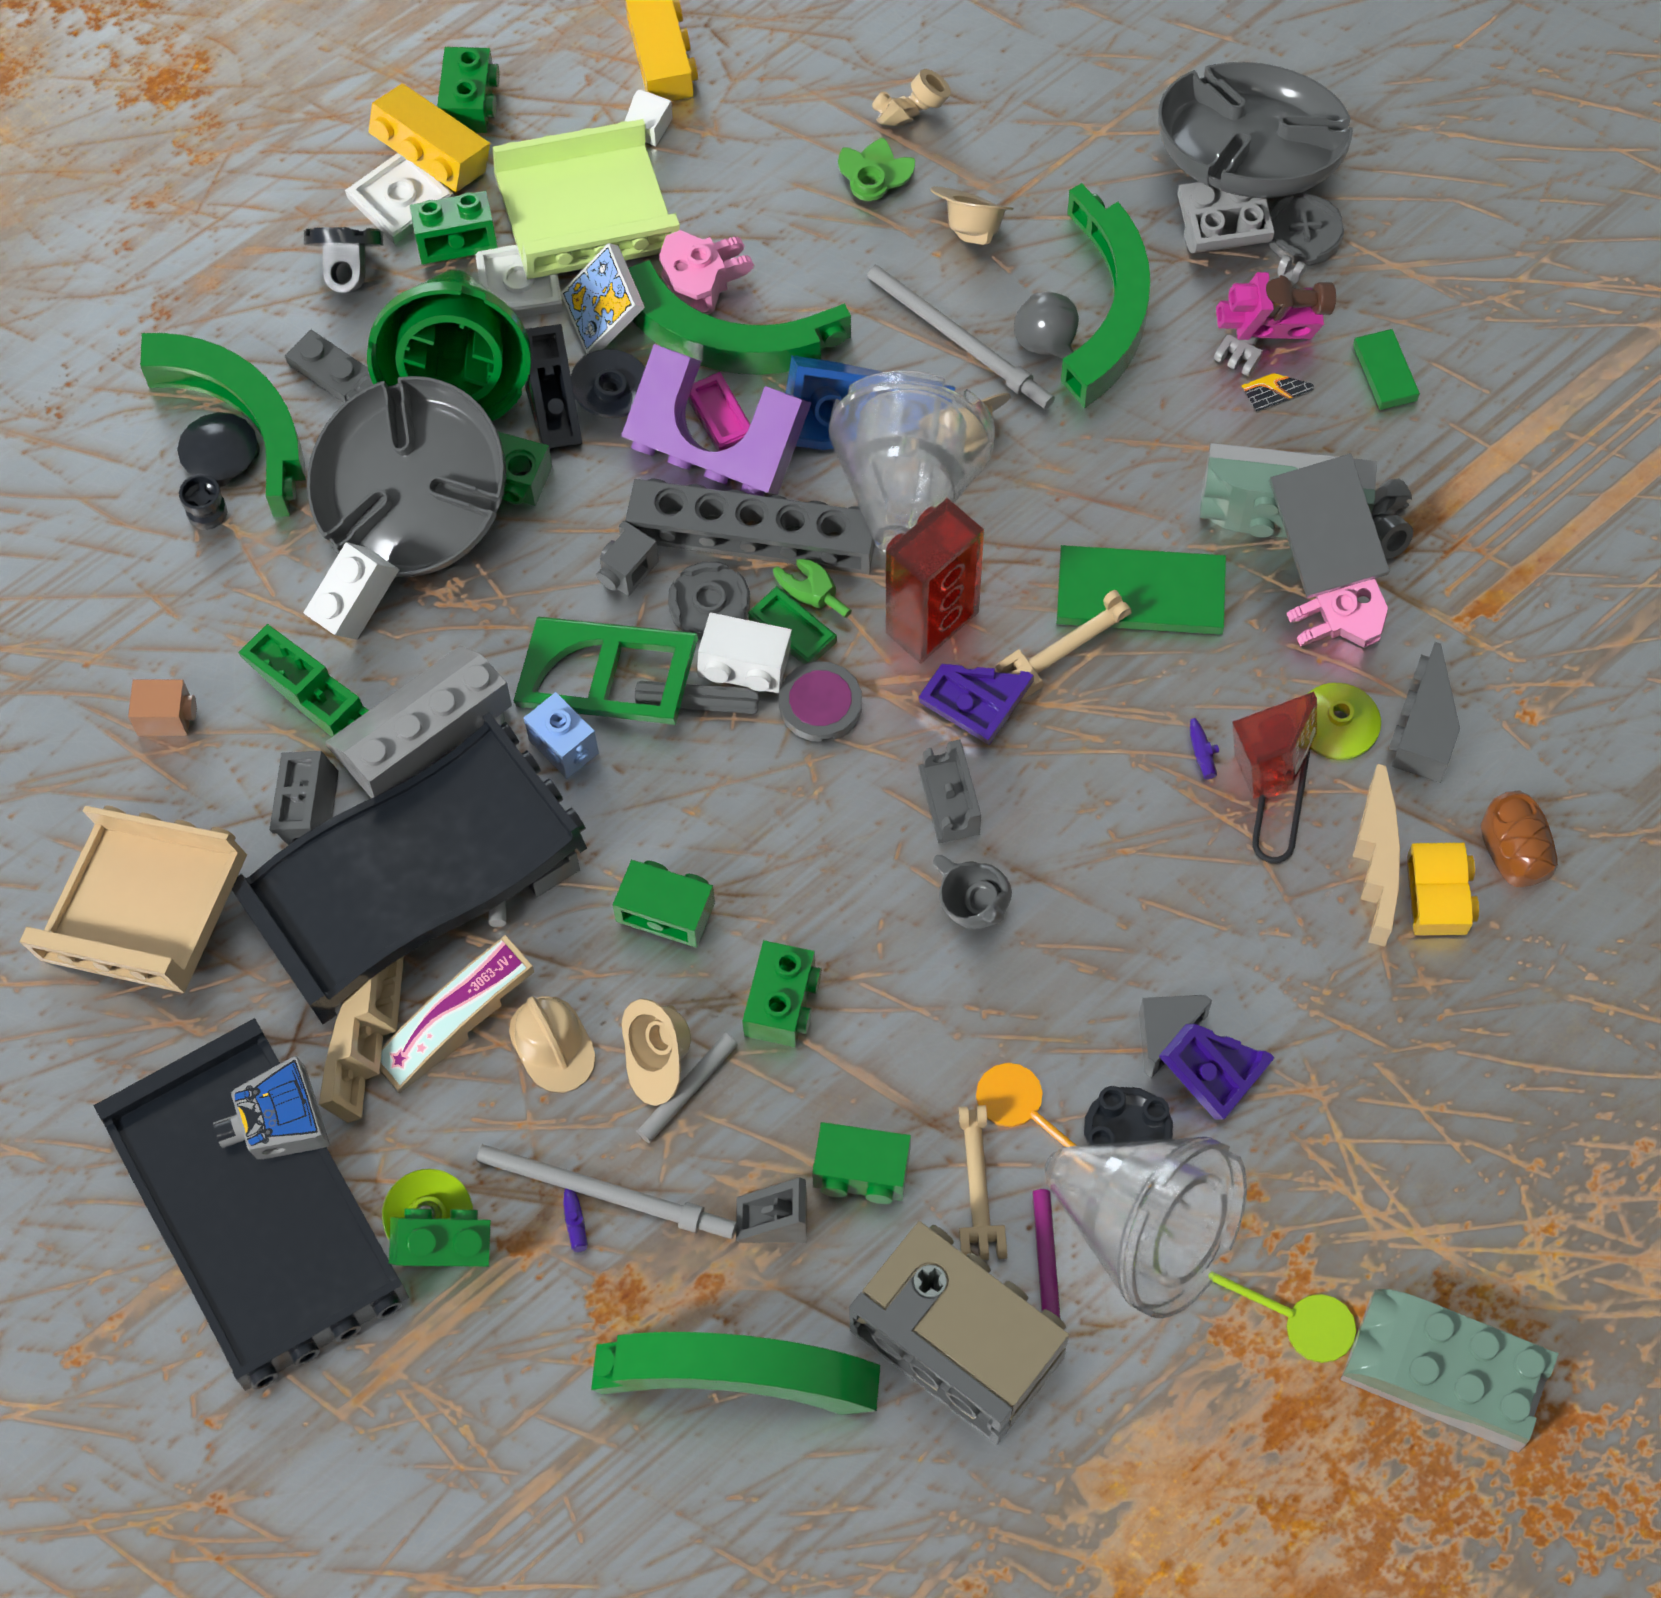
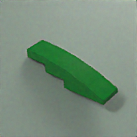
M269 624L261 629L238 652L240 657L272 687L331 737L369 711L363 706L356 694L329 675L326 666Z

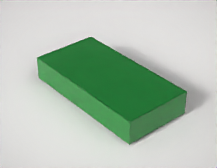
M1393 329L1356 337L1353 347L1379 410L1418 401L1420 392Z
M778 586L772 589L748 612L750 621L792 629L790 654L803 665L819 660L837 642V635Z

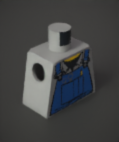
M297 1056L289 1058L235 1088L231 1092L237 1114L213 1123L216 1137L222 1148L245 1140L249 1152L256 1159H268L330 1146L307 1069Z

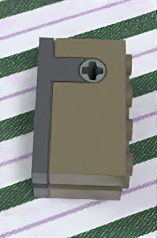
M918 1221L862 1290L863 1293L861 1292L849 1306L850 1331L998 1445L1009 1428L1015 1423L1064 1359L1069 1333L1065 1331V1323L1054 1313L1046 1309L1040 1312L1026 1302L1028 1296L1017 1285L1010 1281H1006L1003 1284L989 1274L991 1271L990 1267L980 1257L973 1253H968L966 1256L952 1246L954 1243L953 1239L943 1229L936 1225H932L929 1228L921 1221Z

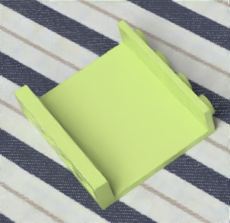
M644 119L623 121L607 126L585 128L569 133L547 135L541 138L493 146L494 174L527 279L584 269L608 243L619 246L624 260L660 254L666 235L680 231L676 213L668 214L645 146Z

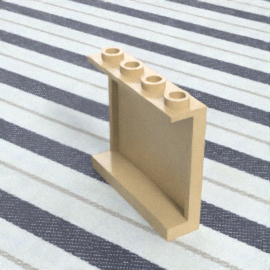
M106 805L103 809L85 806L83 812L95 825L44 930L26 927L19 942L43 962L185 993L247 854L235 842L236 837L223 828L212 827L211 830L197 828L195 825L184 820H175L174 823H170L148 813L142 812L139 816L126 814L124 811L113 806Z

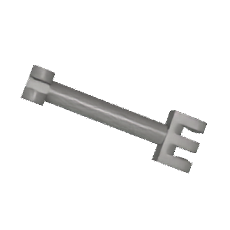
M1284 254L1278 265L1277 273L1278 276H1286L1291 281L1293 287L1302 277L1307 264L1298 261L1295 266L1292 264L1293 258ZM1227 334L1216 350L1213 360L1222 363L1228 352H1230L1232 356L1227 366L1236 370L1242 359H1245L1247 361L1243 366L1242 374L1250 377L1260 362L1263 352L1254 347L1259 338L1252 336L1249 340H1238V338Z

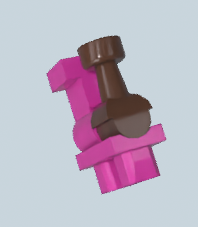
M1257 272L1249 283H1234L1229 289V301H1220L1216 306L1218 328L1236 329L1238 340H1249L1252 336L1257 338L1312 339L1324 325L1323 315H1331L1335 309L1336 289L1331 282H1318L1313 288H1293L1291 281L1286 276L1280 275L1278 278L1269 281V272Z

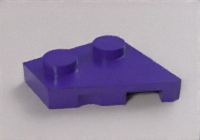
M941 664L919 695V703L990 745L1034 682V675L1025 671H1020L1019 675L995 672L994 668L977 667L975 669H966L962 665Z
M1185 1024L1159 1055L1214 1119L1221 1120L1227 1117L1275 1058L1267 1051H1257L1242 1045L1241 1041L1228 1036L1216 1035L1212 1030L1197 1024Z

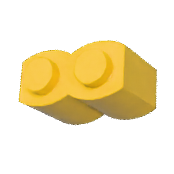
M1464 842L1412 843L1407 854V872L1411 894L1414 935H1467L1473 922H1477L1479 919L1478 897L1471 896L1468 881H1473L1475 877L1473 855H1467Z

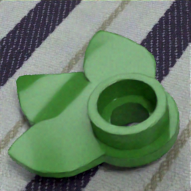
M879 138L868 145L861 153L854 149L843 147L838 157V167L840 172L850 180V189L857 198L865 201H874L883 197L889 188L902 186L909 181L915 170V159L911 157L894 159L887 141L884 138Z

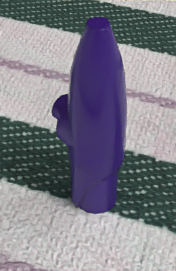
M1192 718L1190 720L1192 747L1203 778L1209 780L1217 776L1213 754L1219 753L1218 744L1211 746L1198 720Z
M565 1189L563 1206L571 1250L582 1252L588 1246L582 1209L575 1191Z

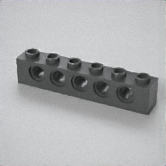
M655 478L648 480L634 479L625 519L627 523L654 539L658 546L797 565V559H806L817 563L824 569L870 575L877 537V512L868 511L860 506L845 508L827 505L821 501L802 502L788 500L779 495L765 497L750 495L735 489L728 491L707 489L699 484L687 486L670 484ZM669 510L679 511L676 514H666ZM712 515L719 516V518L715 520L705 519L706 517ZM749 521L760 522L759 524L753 526L745 524ZM792 526L801 528L797 531L786 530V528ZM830 532H838L841 535L836 537H830L826 534Z

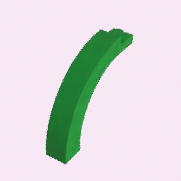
M1080 183L1069 190L1067 214L1100 251L1109 269L1114 290L1113 303L1101 326L1088 341L1063 358L1061 382L1079 403L1086 408L1116 383L1136 354L1143 336L1150 294V269L1146 249L1139 231L1121 204L1116 202L1105 208L1102 199L1097 194H1092L1083 183Z
M650 260L628 268L645 307L632 320L635 325L658 345L700 360V366L737 374L765 375L789 372L792 356L821 359L822 348L838 346L851 338V314L845 303L786 323L771 325L739 324L704 314L679 299L659 278Z
M142 333L140 367L149 388L188 389L216 397L241 412L254 425L263 438L266 447V499L273 517L289 516L290 500H296L295 481H306L305 461L301 443L288 407L269 379L238 354L209 341L180 334Z
M705 1332L633 1333L617 1335V1342L596 1345L591 1390L601 1394L649 1389L723 1390L796 1401L844 1415L877 1411L880 1364L826 1348L755 1336Z

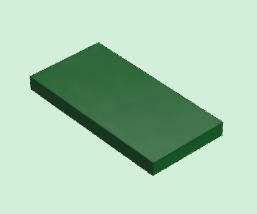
M1061 545L1056 624L1083 625L1106 610L1103 602L1104 597L1109 592L1117 590L1122 596V601L1126 602L1131 608L1132 613L1109 628L1223 635L1226 555Z

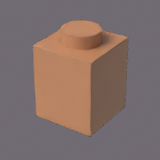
M133 679L128 718L137 736H188L189 720H195L197 704L195 696L190 695L184 680Z

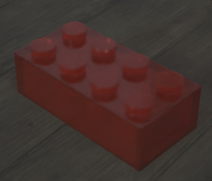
M949 498L943 500L936 507H928L920 515L916 525L905 534L903 532L898 533L886 547L885 633L920 664L979 613L984 529Z

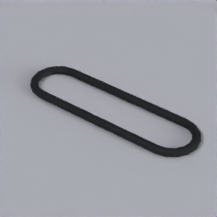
M1283 730L1276 733L1270 739L1267 748L1252 845L1256 855L1269 863H1280L1287 860L1293 854L1296 844L1310 747L1301 766L1287 851L1281 856L1271 857L1264 854L1259 847V836L1274 746L1280 738L1291 736L1297 738L1301 743L1304 741V756L1309 745L1299 732L1293 730Z

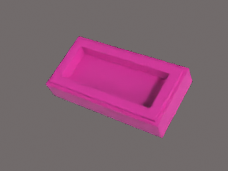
M721 372L693 384L688 401L716 450H726L737 444L745 436L751 424Z

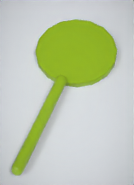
M1212 1272L1209 1274V1279L1212 1282L1287 1316L1286 1328L1289 1341L1296 1352L1307 1360L1319 1363L1336 1361L1346 1355L1354 1343L1356 1335L1354 1317L1348 1307L1335 1297L1323 1294L1310 1295L1298 1301L1293 1309L1217 1273Z

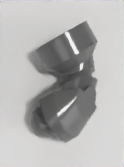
M1388 479L1375 491L1374 507L1371 513L1385 558L1387 559L1400 555L1409 546L1413 537L1412 526L1399 515H1395L1399 509L1407 508L1409 506L1407 500L1412 499L1411 491L1401 479Z

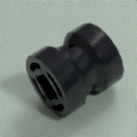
M198 474L189 477L182 483L179 489V498L192 526L202 530H209L221 525L226 519L228 511L216 480L208 475Z

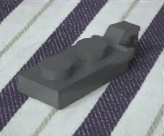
M312 329L285 355L286 362L290 367L343 403L355 394L373 385L368 367Z

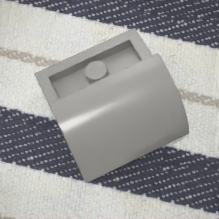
M1201 182L1179 185L1177 194L1185 223L1184 238L1192 254L1272 241L1274 229L1266 199L1226 193L1221 191V189L1213 186L1209 187Z

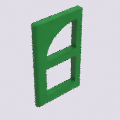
M538 616L513 702L516 707L535 709L553 695L537 691L547 673L556 663L576 650L602 645L588 698L559 696L577 714L676 725L698 635L691 632ZM622 647L674 653L660 706L608 700Z

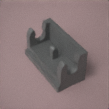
M961 739L950 741L946 747L947 751L941 755H934L932 748L926 749L923 753V764L918 765L938 844L980 835L981 812Z
M322 751L281 752L269 830L273 834L277 833L288 845L332 818L339 771Z

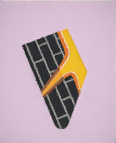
M1275 373L1241 385L1256 412L1314 389L1312 383Z

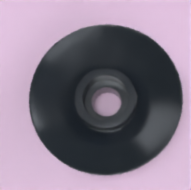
M602 349L591 352L582 357L572 370L571 381L574 398L581 407L594 415L605 418L628 416L645 366L634 356L620 350ZM611 389V390H613V391H615V392H608V391H605V390Z

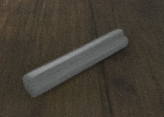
M638 681L635 687V702L638 704L660 706L666 682ZM686 684L680 709L754 714L757 713L759 707V692L749 688Z

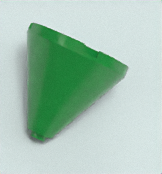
M449 270L402 292L385 305L376 317L370 331L367 347V366L373 385L384 381L388 386L398 384L397 378L412 376L428 377L449 383L472 397L484 409L489 418L494 421L508 412L522 396V389L528 375H530L531 347L523 323L504 301L466 272Z

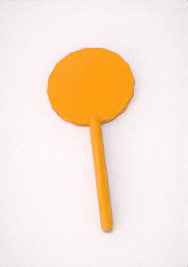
M1004 1063L993 1066L983 1074L977 1085L976 1100L978 1106L986 1105L987 1119L998 1126L1012 1128L1024 1125L1032 1119L1095 1172L1100 1170V1165L1038 1113L1041 1107L1043 1092L1040 1081L1031 1070L1020 1064Z

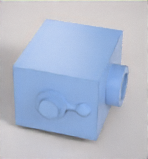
M556 692L523 718L529 741L566 779L599 754L595 731Z

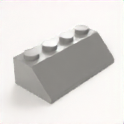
M460 645L327 740L325 744L367 794L373 798L422 772L458 746L484 724L482 716L488 712L496 718L510 708L512 703L508 685L481 653Z

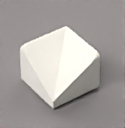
M638 89L633 97L625 121L644 119L645 143L657 146L673 119L671 101Z

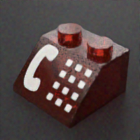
M1314 691L1232 721L1235 758L1253 799L1260 797L1262 794L1265 797L1277 796L1285 792L1288 786L1294 784L1317 735V697Z

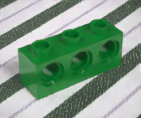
M497 431L506 458V486L503 499L513 504L525 503L536 506L552 469L549 445ZM520 472H528L523 476H516Z

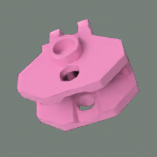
M682 230L666 235L659 255L663 266L661 277L667 288L686 304L707 315L714 312L720 292L727 290V282L748 274L753 269L754 264L750 256H739L745 246L738 236L713 243L710 237L700 239Z
M1372 579L1318 595L1316 599L1293 608L1286 614L1290 622L1302 621L1318 612L1322 614L1325 623L1309 628L1298 635L1297 639L1300 646L1308 645L1331 635L1332 639L1342 636L1365 648L1380 641L1388 607L1376 580ZM1364 596L1370 601L1368 603H1360L1357 598Z

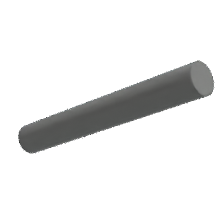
M725 1033L679 1083L676 1094L667 1103L661 1104L637 1130L641 1138L650 1143L738 1046L737 1042L730 1035Z

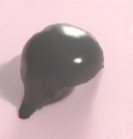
M1048 291L1033 294L1016 314L1014 320L1016 339L1028 351L1040 355H1055L1062 359L1074 352L1071 344L1077 333L1079 323L1076 306L1068 297L1059 293Z
M936 855L934 857L933 864L943 876L939 900L944 912L954 922L973 930L984 929L996 925L1003 920L1004 913L1011 901L1012 889L1007 877L998 868L991 864L973 861L957 864L943 855Z

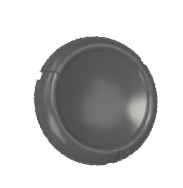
M1228 62L1205 66L1203 78H1199L1195 70L1190 71L1175 80L1166 89L1158 109L1160 138L1167 153L1179 168L1195 180L1209 187L1213 186L1221 189L1223 192L1245 197H1283L1301 193L1315 187L1330 177L1341 165L1348 152L1353 128L1349 127L1351 118L1347 109L1330 90L1298 72L1262 63Z
M417 376L397 378L398 384L388 386L384 381L376 383L346 401L332 415L321 431L311 454L307 475L308 501L314 522L323 538L332 542L334 545L332 547L333 550L339 554L346 542L367 547L399 569L395 576L397 578L417 577L437 572L457 562L469 553L481 541L493 524L499 505L503 500L506 486L507 470L503 445L492 420L484 409L464 391L449 383Z

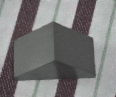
M1206 995L1142 998L1139 1020L1144 1071L1149 1077L1152 1078L1165 1064L1159 1055L1185 1024L1200 1025L1208 1017L1212 1003L1209 997Z
M795 1178L737 1197L736 1241L741 1243H807L806 1179Z

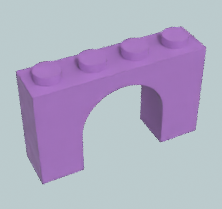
M654 344L621 436L632 440L631 448L639 452L654 456L655 451L658 450L668 454L667 462L675 466L690 470L692 464L705 468L704 477L727 484L730 478L743 484L740 490L750 495L764 496L765 492L778 495L811 402L764 386L751 425L745 436L737 444L726 450L709 451L694 440L688 430L685 417L686 404L701 361Z

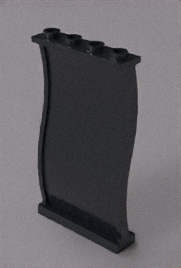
M490 712L482 716L484 724L476 732L427 769L392 789L332 817L307 832L274 855L249 877L245 878L243 874L238 875L232 888L233 893L322 1025L337 1016L335 1008L398 959L511 898L547 873L573 850L577 849L581 853L587 849L581 832L586 827L572 807L566 811L560 804L563 801V797L552 780L547 779L544 782L537 775L541 772V769L528 750L521 753L516 747L520 742L508 723L504 722L499 725Z
M255 1018L93 1105L233 1371L235 1379L245 1391L252 1387L253 1389H260L271 1384L278 1378V1372L292 1364L299 1366L308 1363L319 1355L320 1348L334 1340L342 1342L350 1339L361 1330L360 1325L376 1316L381 1319L392 1315L402 1307V1301L409 1298L327 1147L268 1159H256L249 1152L245 1140L225 1148L220 1146L213 1123L237 1114L231 1092L280 1064Z

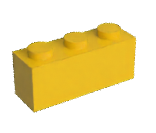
M625 0L627 20L645 91L670 101L694 97L692 81L698 80V71L695 58H687L686 51H691L687 28L680 29L678 22H683L680 1Z
M401 83L372 102L368 132L454 192H458L486 172L490 142L405 84Z

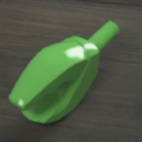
M806 559L796 560L799 570L808 577L802 581L795 579L793 574L786 573L778 566L773 569V574L782 589L796 601L813 605V607L820 609L828 604L844 618L849 617L852 610L834 597L836 594L835 584L828 572L817 563Z

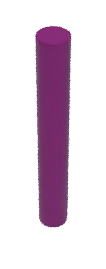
M1048 1189L1034 1190L1032 1195L1041 1311L1044 1309L1049 1310L1061 1319L1051 1192Z

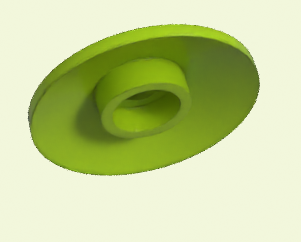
M1327 683L1312 689L1304 696L1298 706L1296 726L1298 732L1304 736L1308 744L1310 743V735L1315 727V734L1310 749L1316 754L1333 760H1349L1363 755L1375 744L1381 729V716L1373 699L1363 690L1346 683ZM1341 711L1347 714L1348 717L1338 718L1333 712Z
M420 1169L401 1177L387 1193L382 1207L383 1228L389 1241L390 1218L404 1217L405 1208L420 1209L422 1206L428 1205L433 1210L432 1218H450V1209L473 1210L472 1200L465 1186L453 1175L437 1169Z

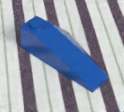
M792 356L786 393L811 402L796 446L827 450L838 448L837 445L859 441L865 443L885 436L896 434L902 436L924 432L919 428V425L924 420L952 410L955 387L834 361Z

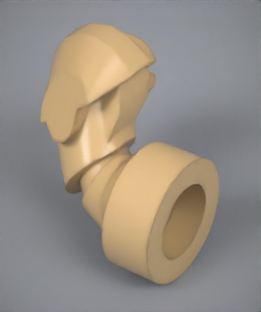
M922 69L911 82L913 92L909 97L892 98L885 91L879 93L872 103V108L881 113L876 121L883 125L901 126L915 120L913 117L920 114L919 110H926L929 107L940 108L951 95L950 87L936 72Z

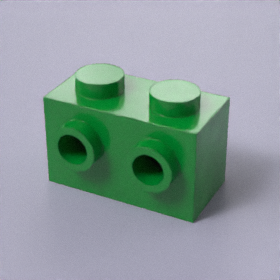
M444 48L437 107L475 133H487L489 118H495L496 97L495 94H492L493 87H499L500 70L499 64H493L490 48Z
M486 191L464 193L460 196L439 200H426L422 203L409 205L421 265L471 256L479 251L498 248Z
M631 859L612 906L615 920L618 923L697 948L715 905L713 885H710L701 876L690 873L682 876L668 871L665 866L655 861L647 860L641 863Z
M763 940L742 1020L744 1037L796 1047L799 1033L807 1034L812 1008L806 1007L809 993L817 994L822 968L815 965V951Z
M821 1122L812 1172L813 1188H819L821 1193L832 1197H846L847 1193L866 1195L865 1198L879 1204H890L893 1200L903 1201L911 1150V1135Z
M405 1208L404 1217L390 1218L389 1263L396 1266L489 1267L491 1220L478 1218V1210L450 1209V1218H432V1209Z

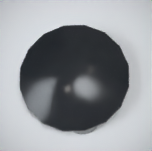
M216 412L201 416L189 424L180 436L177 451L180 464L190 475H208L216 480L219 487H223L229 484L232 478L248 468L251 462L259 455L260 448L255 430L245 419L232 413Z
M1105 1087L1100 1092L1099 1097L1092 1102L1085 1116L1084 1136L1090 1151L1102 1163L1117 1170L1136 1171L1152 1166L1166 1154L1173 1139V1121L1169 1113L1168 1103L1163 1098L1141 1088Z

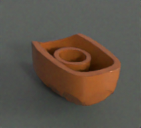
M1520 790L1505 792L1495 797L1487 807L1481 822V832L1485 846L1503 878L1515 887H1528L1549 880L1556 871L1558 858L1552 833L1543 811L1530 795Z

